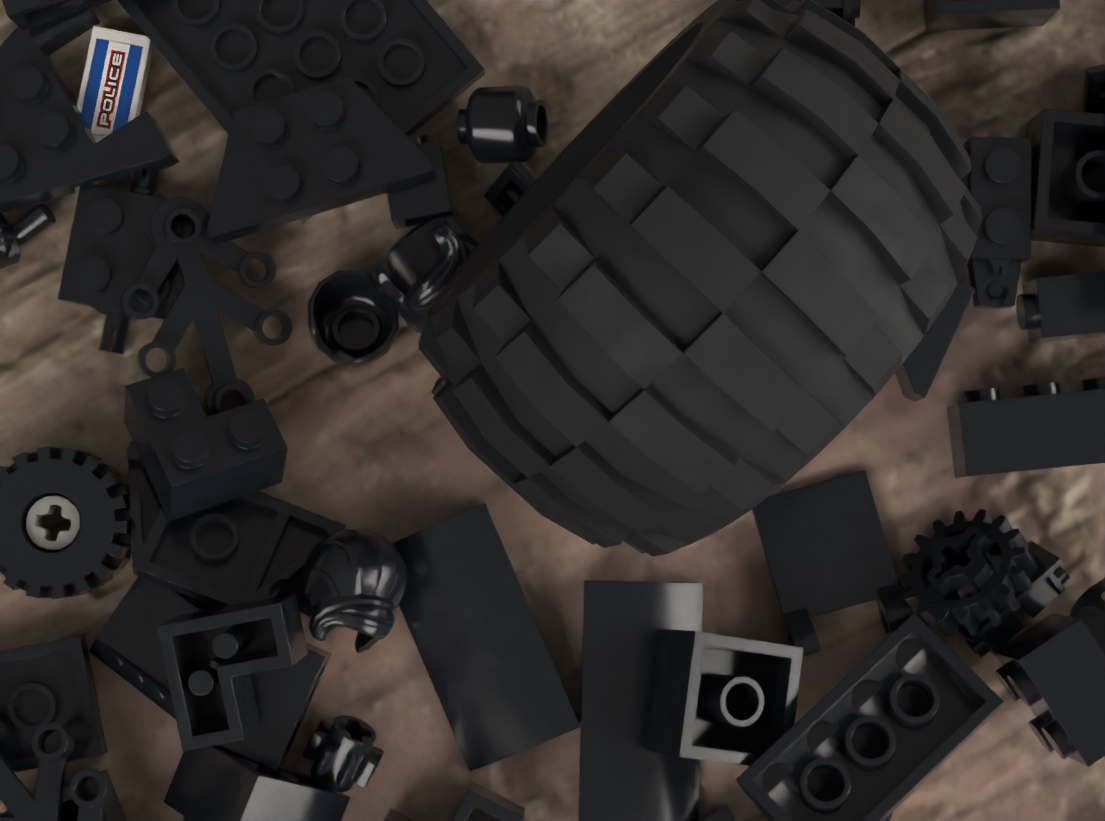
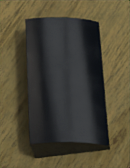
M486 503L392 543L405 561L408 573V582L399 604L469 771L505 759L580 727L578 717Z
M584 580L578 821H699L700 760L646 751L662 629L702 632L703 583Z
M914 613L736 778V782L768 821H884L998 712L1004 701Z

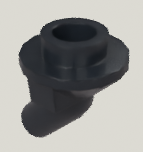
M40 203L10 225L3 213L0 212V270L18 263L21 255L19 246L27 243L56 222L53 212L47 205Z

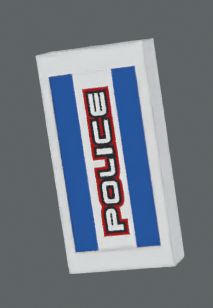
M93 26L77 107L97 142L138 117L141 113L154 50V44L145 35Z

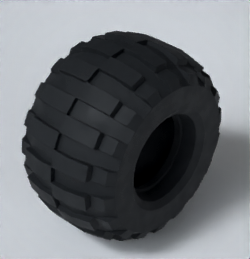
M718 0L672 39L587 124L494 226L438 295L426 315L418 342L419 350L441 376L433 387V399L472 453L540 515L593 545L596 543L606 548L620 545L624 541L642 554L648 553L652 557L669 554L697 542L728 526L759 505L815 458L877 395L928 332L955 290L978 238L976 234L982 221L981 207L961 181L971 171L970 157L939 107L865 33L813 0H802L801 2L795 0L786 7L776 0Z

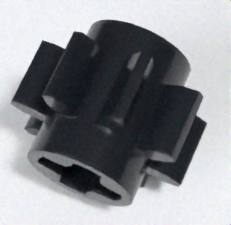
M341 715L334 719L332 725L325 720H320L316 731H313L303 752V757L314 761L311 767V775L316 782L329 790L346 792L353 787L354 782L363 788L367 786L384 751L373 746L376 740V733L370 725L359 718Z

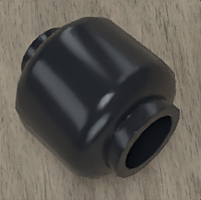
M526 86L477 88L469 97L466 109H460L457 114L458 139L462 145L468 144L473 157L482 164L510 163L515 159L520 163L528 162L534 157L538 147H544L547 141L548 117L543 100H536L531 90Z

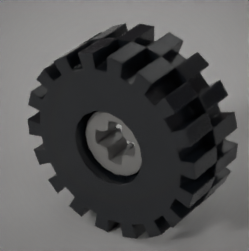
M64 447L37 448V452H23L12 457L15 463L11 466H0V573L6 577L3 581L5 585L13 590L22 589L27 592L26 596L35 598L58 599L75 597L91 593L92 589L106 585L113 579L111 575L116 570L124 568L130 559L125 555L128 548L132 547L129 484H123L118 478L121 473L112 465L100 461L101 458L96 455ZM58 505L62 507V517L71 519V527L69 531H59L55 541L50 538V529L41 526L43 524L41 519L44 515H52L55 511V506Z

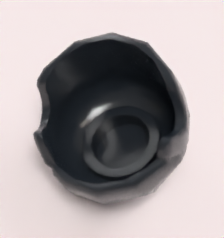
M364 270L336 271L318 283L308 302L307 325L312 340L321 352L343 366L359 367L370 365L389 352L399 332L397 309L387 299L380 284L375 281L372 274Z

